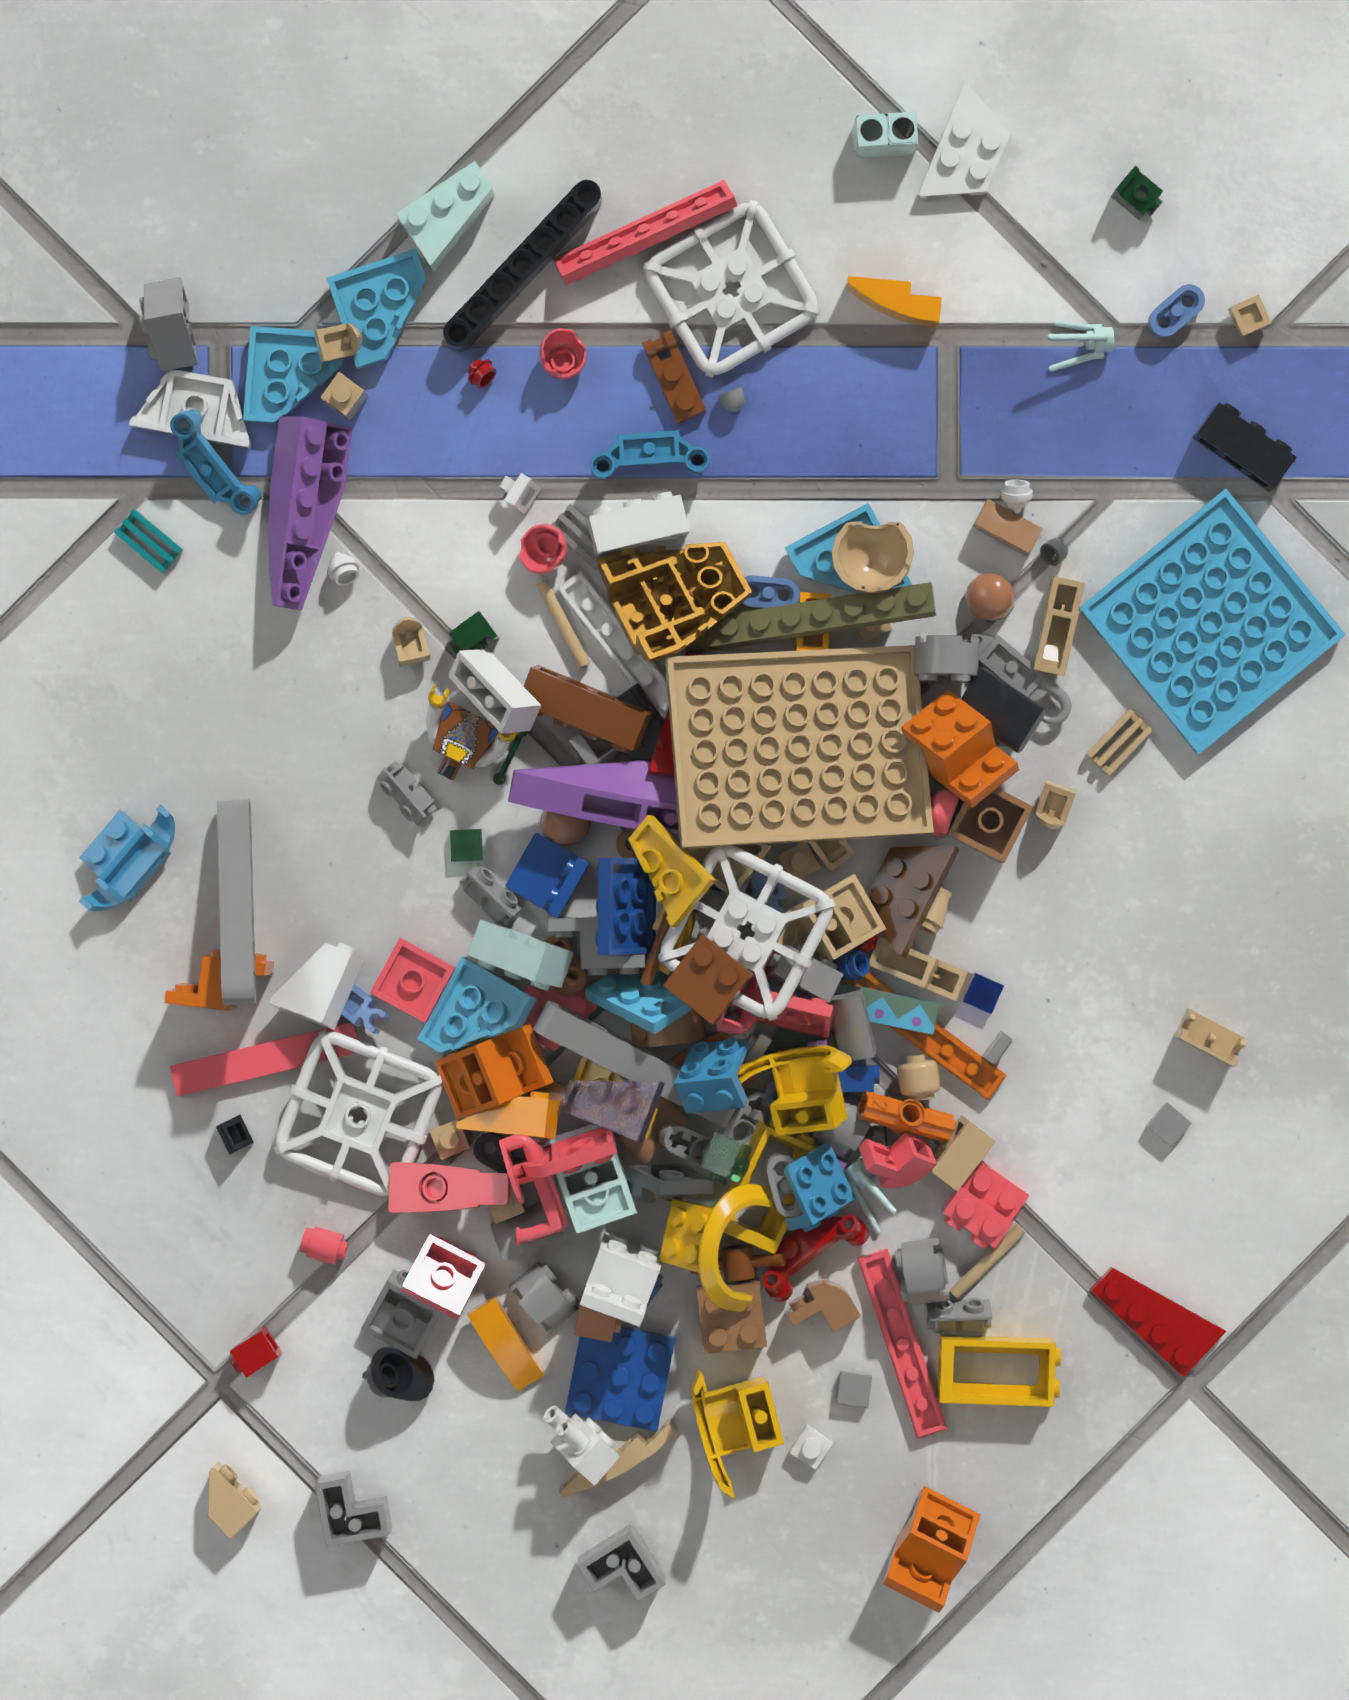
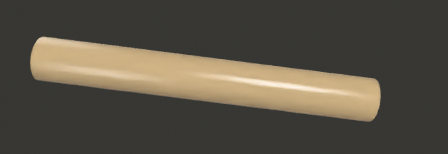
M548 580L539 582L536 586L578 668L580 669L590 664Z
M1016 1224L1002 1238L996 1248L992 1247L949 1291L959 1299L1025 1232Z

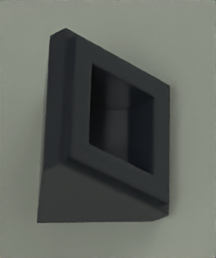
M241 1114L216 1126L229 1155L254 1143Z

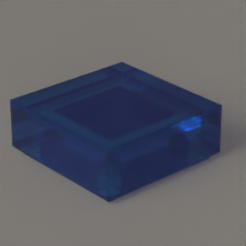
M974 972L962 1001L992 1014L1004 985Z

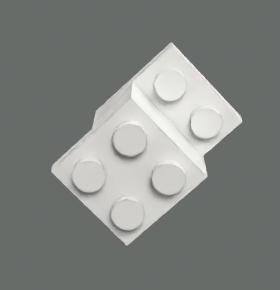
M605 1232L579 1305L640 1327L662 1264L659 1261L661 1253L659 1249L649 1243H641L639 1245L631 1242L628 1236L619 1232H612L611 1234Z

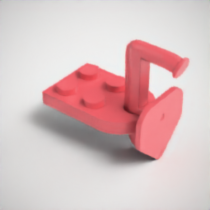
M766 964L764 972L767 982H769L770 976L767 974L771 967ZM752 971L754 975L749 981L748 988H743L740 993L764 1005L755 972ZM771 991L773 1001L776 1000L779 992ZM793 993L786 1008L778 1015V1019L769 1021L768 1018L757 1017L738 1006L737 1010L741 1013L740 1021L727 1019L729 1007L718 1021L716 1031L740 1035L747 1032L756 1022L829 1039L833 1005H829L827 1001L820 998H810V1000L798 998Z
M608 1124L544 1147H540L533 1139L522 1134L499 1140L507 1173L519 1205L524 1204L522 1184L534 1181L548 1220L528 1228L520 1229L517 1226L516 1245L519 1246L520 1243L531 1242L550 1236L566 1228L568 1223L567 1216L552 1175L563 1171L565 1174L574 1173L580 1170L584 1164L593 1161L599 1164L610 1160L613 1157L612 1155L617 1153L615 1134L611 1125ZM523 1148L526 1157L521 1163L515 1165L510 1151Z

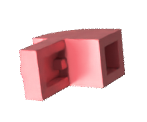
M907 1132L890 1147L866 1139L859 1145L864 1167L870 1173L877 1174L881 1187L900 1188L911 1185L923 1178L937 1165L929 1142Z

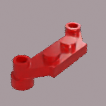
M848 1214L843 1217L833 1216L824 1218L820 1221V1226L804 1232L803 1228L795 1230L780 1242L775 1253L785 1254V1266L769 1267L768 1272L763 1276L762 1281L767 1294L776 1302L788 1300L793 1293V1285L789 1281L790 1276L841 1239H845L852 1246L863 1245L869 1238V1229L866 1224L854 1215Z

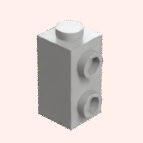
M792 943L791 946L785 945L797 953H800L803 947L796 943ZM774 950L767 963L771 967L767 975L784 983L795 961ZM811 958L813 963L810 969L806 968L795 990L810 998H820L830 1003L843 974L836 970L837 965L824 958H820L819 961Z

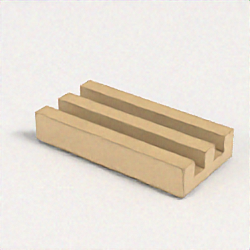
M1128 709L1085 754L1107 776H1110L1153 731L1131 709ZM1130 719L1133 724L1098 758L1095 754ZM1139 727L1142 732L1107 766L1105 762Z

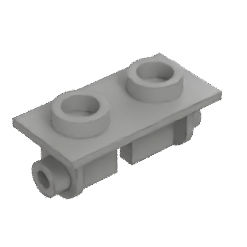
M394 761L378 775L377 780L381 790L387 796L393 797L400 805L399 808L403 816L409 821L413 820L417 826L426 816H429L437 809L434 805L435 800L421 785L413 792L409 789L416 782V779L403 763L399 764L397 761Z
M479 863L469 870L459 882L463 886L461 889L476 904L484 897L488 900L482 910L496 924L500 922L505 926L523 908L518 903L517 897L511 891L504 889L496 881L494 874Z
M971 1298L962 1301L948 1300L926 1304L928 1313L927 1329L934 1330V1333L956 1332V1322H962V1332L985 1331V1328H991L992 1313L989 1300Z

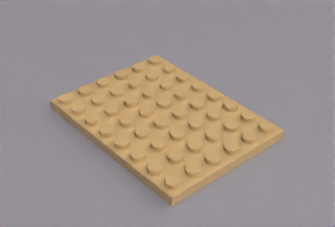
M915 645L676 656L665 659L681 849L927 835L934 832L928 766L925 753L903 735L901 728L902 725L922 710L919 675H915Z

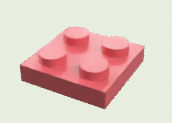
M400 937L370 994L426 1023L456 967Z

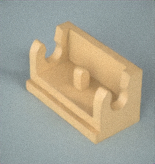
M1189 1008L1174 1034V1037L1233 1067H1236L1239 1061L1237 1056L1241 1048H1245L1247 1044L1244 1041V1037Z
M961 1115L955 1123L951 1139L946 1143L940 1142L932 1152L937 1165L931 1172L958 1191L996 1141Z

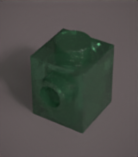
M715 1132L711 1143L707 1144L703 1150L701 1168L710 1171L708 1178L726 1185L728 1179L739 1183L740 1178L744 1177L748 1171L750 1164L748 1159L753 1148Z

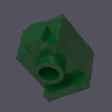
M1135 165L1114 190L1111 198L1140 221L1145 213L1151 217L1163 201L1159 197L1163 190L1142 174ZM1140 188L1147 194L1146 197H1138L1136 189Z
M478 611L449 632L453 640L448 644L457 655L459 651L485 649L488 646L486 640L490 637L494 642L500 638L481 612Z

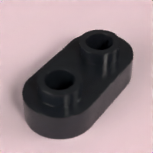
M484 1133L479 1136L473 1147L476 1159L498 1173H507L499 1140L504 1138L495 1133ZM490 1142L495 1145L496 1151L493 1154L485 1152L484 1145ZM522 1148L510 1151L513 1159L519 1158L523 1160L526 1157Z

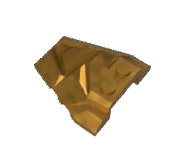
M726 542L686 544L685 549L666 550V546H656V550L651 552H637L636 548H626L597 559L600 575L607 589L608 602L636 655L641 654L643 660L649 664L679 653L752 596V590Z

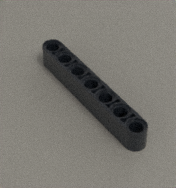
M587 179L577 183L446 323L443 335L450 349L456 352H463L469 349L599 210L602 197L597 183ZM584 191H591L596 195V198L592 203L585 204L579 200L580 194ZM562 214H570L575 218L573 224L568 227L559 225L557 220ZM544 236L551 238L553 244L549 249L541 250L537 248L536 242L539 238ZM519 260H528L532 264L529 271L519 273L514 269L515 264ZM503 282L510 286L509 292L504 296H497L493 293V288L498 283ZM482 305L488 308L486 317L483 319L472 317V310L476 306ZM457 328L466 330V338L462 342L452 341L450 334L453 330Z

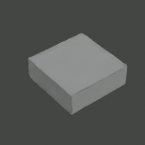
M1000 1031L982 1057L993 1065L996 1064L1013 1042L1012 1038Z
M1166 1102L1146 1126L1172 1147L1192 1123Z
M840 1371L836 1403L868 1408L872 1375Z

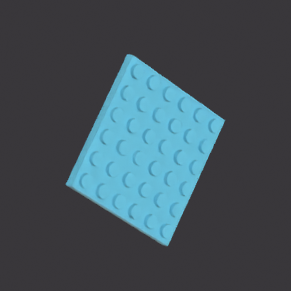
M1227 489L1220 492L1079 607L1082 615L1197 755L1202 753L1346 635Z

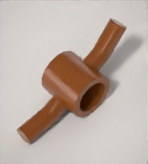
M750 1244L721 1248L722 1258H718L719 1270H723L725 1281L752 1279L755 1277L754 1268L785 1266L786 1264L785 1254L753 1255L752 1245ZM690 1270V1273H691V1274H696V1273H697V1272H694V1271H691V1270Z

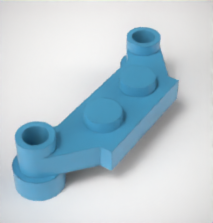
M190 409L176 414L171 419L170 428L172 433L178 437L179 450L174 453L214 504L217 501L231 504L232 509L240 515L251 513L261 500L262 493L260 489L255 485L247 486L241 484L202 435L200 426L202 416L200 412Z
M680 430L617 434V441L607 451L593 456L590 462V469L592 474L599 479L611 477L619 467L680 463L693 473H702L709 467L710 455L705 448L700 446L694 447L681 438ZM695 457H700L703 460V464L695 466L691 461ZM606 463L609 465V469L606 472H600L597 469L598 465Z

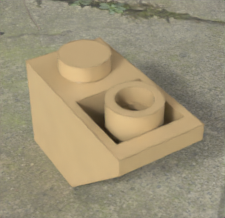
M218 1461L209 1471L208 1517L231 1539L259 1512L262 1506L259 1504L260 1498L250 1487L244 1488L236 1480L238 1478L237 1473L229 1465L225 1464L223 1466Z

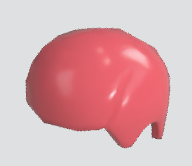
M563 328L555 329L546 335L540 345V363L543 369L553 378L569 380L579 375L585 366L586 346L577 337L575 331Z
M547 523L532 526L520 540L521 552L519 560L528 571L536 574L551 572L558 568L566 558V537L556 526Z
M940 790L930 796L934 830L932 835L946 838L944 834H947L952 816L960 798L949 790Z

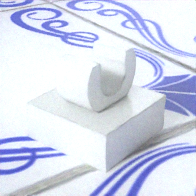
M522 473L516 481L505 476L499 486L508 493L504 500L524 515L541 490V487Z

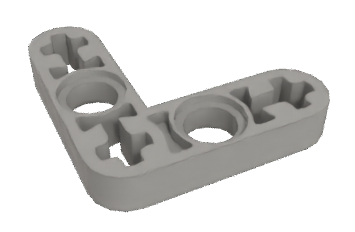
M754 1088L746 1089L744 1092L748 1101L745 1108L736 1109L728 1126L724 1127L718 1140L682 1124L670 1122L661 1128L658 1135L659 1142L662 1147L677 1156L723 1176H732L739 1166L759 1120L763 1122L769 1110L766 1095ZM750 1100L759 1102L757 1107H750L748 1104ZM745 1114L751 1117V1122L743 1118L742 1115ZM744 1124L747 1130L745 1136L740 1140H735L733 1137L734 1129L738 1125ZM677 1134L687 1140L685 1146L677 1141H671L669 1139L670 1135ZM702 1141L706 1142L707 1151L705 1154L695 1157L693 1150L696 1144ZM729 1142L738 1147V1149L735 1150L732 1147H728ZM723 1157H729L731 1159V1162L729 1164H723L721 1162V1159Z

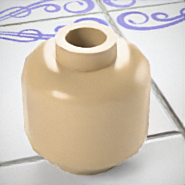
M925 1054L906 1057L907 1063L897 1068L901 1094L917 1101L935 1098L934 1093L938 1092L941 1088L937 1063L933 1060H926Z

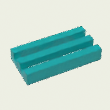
M134 508L128 518L122 521V525L114 531L118 537L163 574L183 551L180 546ZM136 519L174 551L169 555L138 529L133 522ZM127 529H130L165 559L164 563L161 564L126 535Z

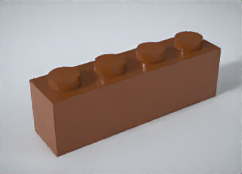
M541 665L530 667L524 684L526 690L541 704L537 716L542 717L543 714L555 718L553 722L559 726L569 729L574 726L582 729V734L590 739L599 741L600 738L608 740L612 742V748L621 752L628 753L629 750L633 751L640 748L653 712Z

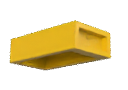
M759 1120L727 1192L737 1186L749 1184L768 1142L775 1141L793 1150L792 1158L797 1160L817 1148L814 1144L816 1139L802 1133H798L797 1136L792 1134L776 1136L773 1120H770L769 1124ZM787 1194L783 1198L784 1204H790L793 1201L792 1194ZM772 1203V1207L768 1208L763 1222L758 1228H753L735 1220L734 1215L727 1224L724 1233L775 1254L788 1227L784 1220L787 1217L780 1214Z
M939 1334L937 1398L940 1403L1054 1407V1398H1059L1060 1380L1055 1379V1366L1061 1365V1348L1056 1347V1343L1052 1338ZM977 1352L1037 1355L1039 1358L1038 1382L1034 1385L954 1382V1353Z

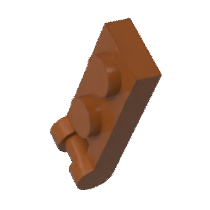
M669 330L662 333L663 337L654 341L649 339L642 342V345L676 423L679 424L706 412V408L678 348L672 331ZM668 348L671 357L660 361L657 353Z

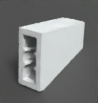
M338 942L337 947L325 943L271 997L269 1004L286 1013L335 1030L364 960L354 954L356 949Z

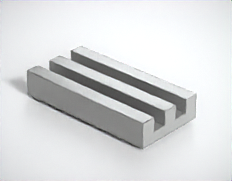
M569 504L566 510L551 525L559 528L563 523L594 551L592 540L575 526L568 517L572 514L589 530L587 519ZM563 532L567 545L596 570L598 568L597 560L595 561Z

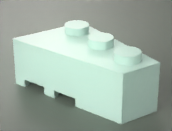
M474 161L398 211L396 215L432 272L435 273L440 266L439 264L450 250H453L461 236L469 226L471 227L495 195L493 187Z
M480 919L468 956L478 959V966L495 971L496 967L505 970V976L522 981V978L531 980L530 985L548 991L550 986L562 988L574 952L496 923Z

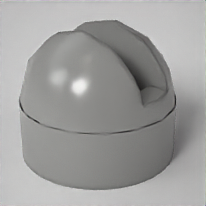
M742 387L735 388L718 396L722 407L729 412L739 411L745 403Z

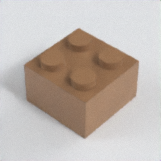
M996 788L973 808L964 801H961L945 835L999 863H1005L1033 806Z
M759 1278L725 1282L732 1291L753 1295L752 1302L743 1312L729 1311L717 1307L707 1297L702 1285L696 1286L704 1354L767 1347Z

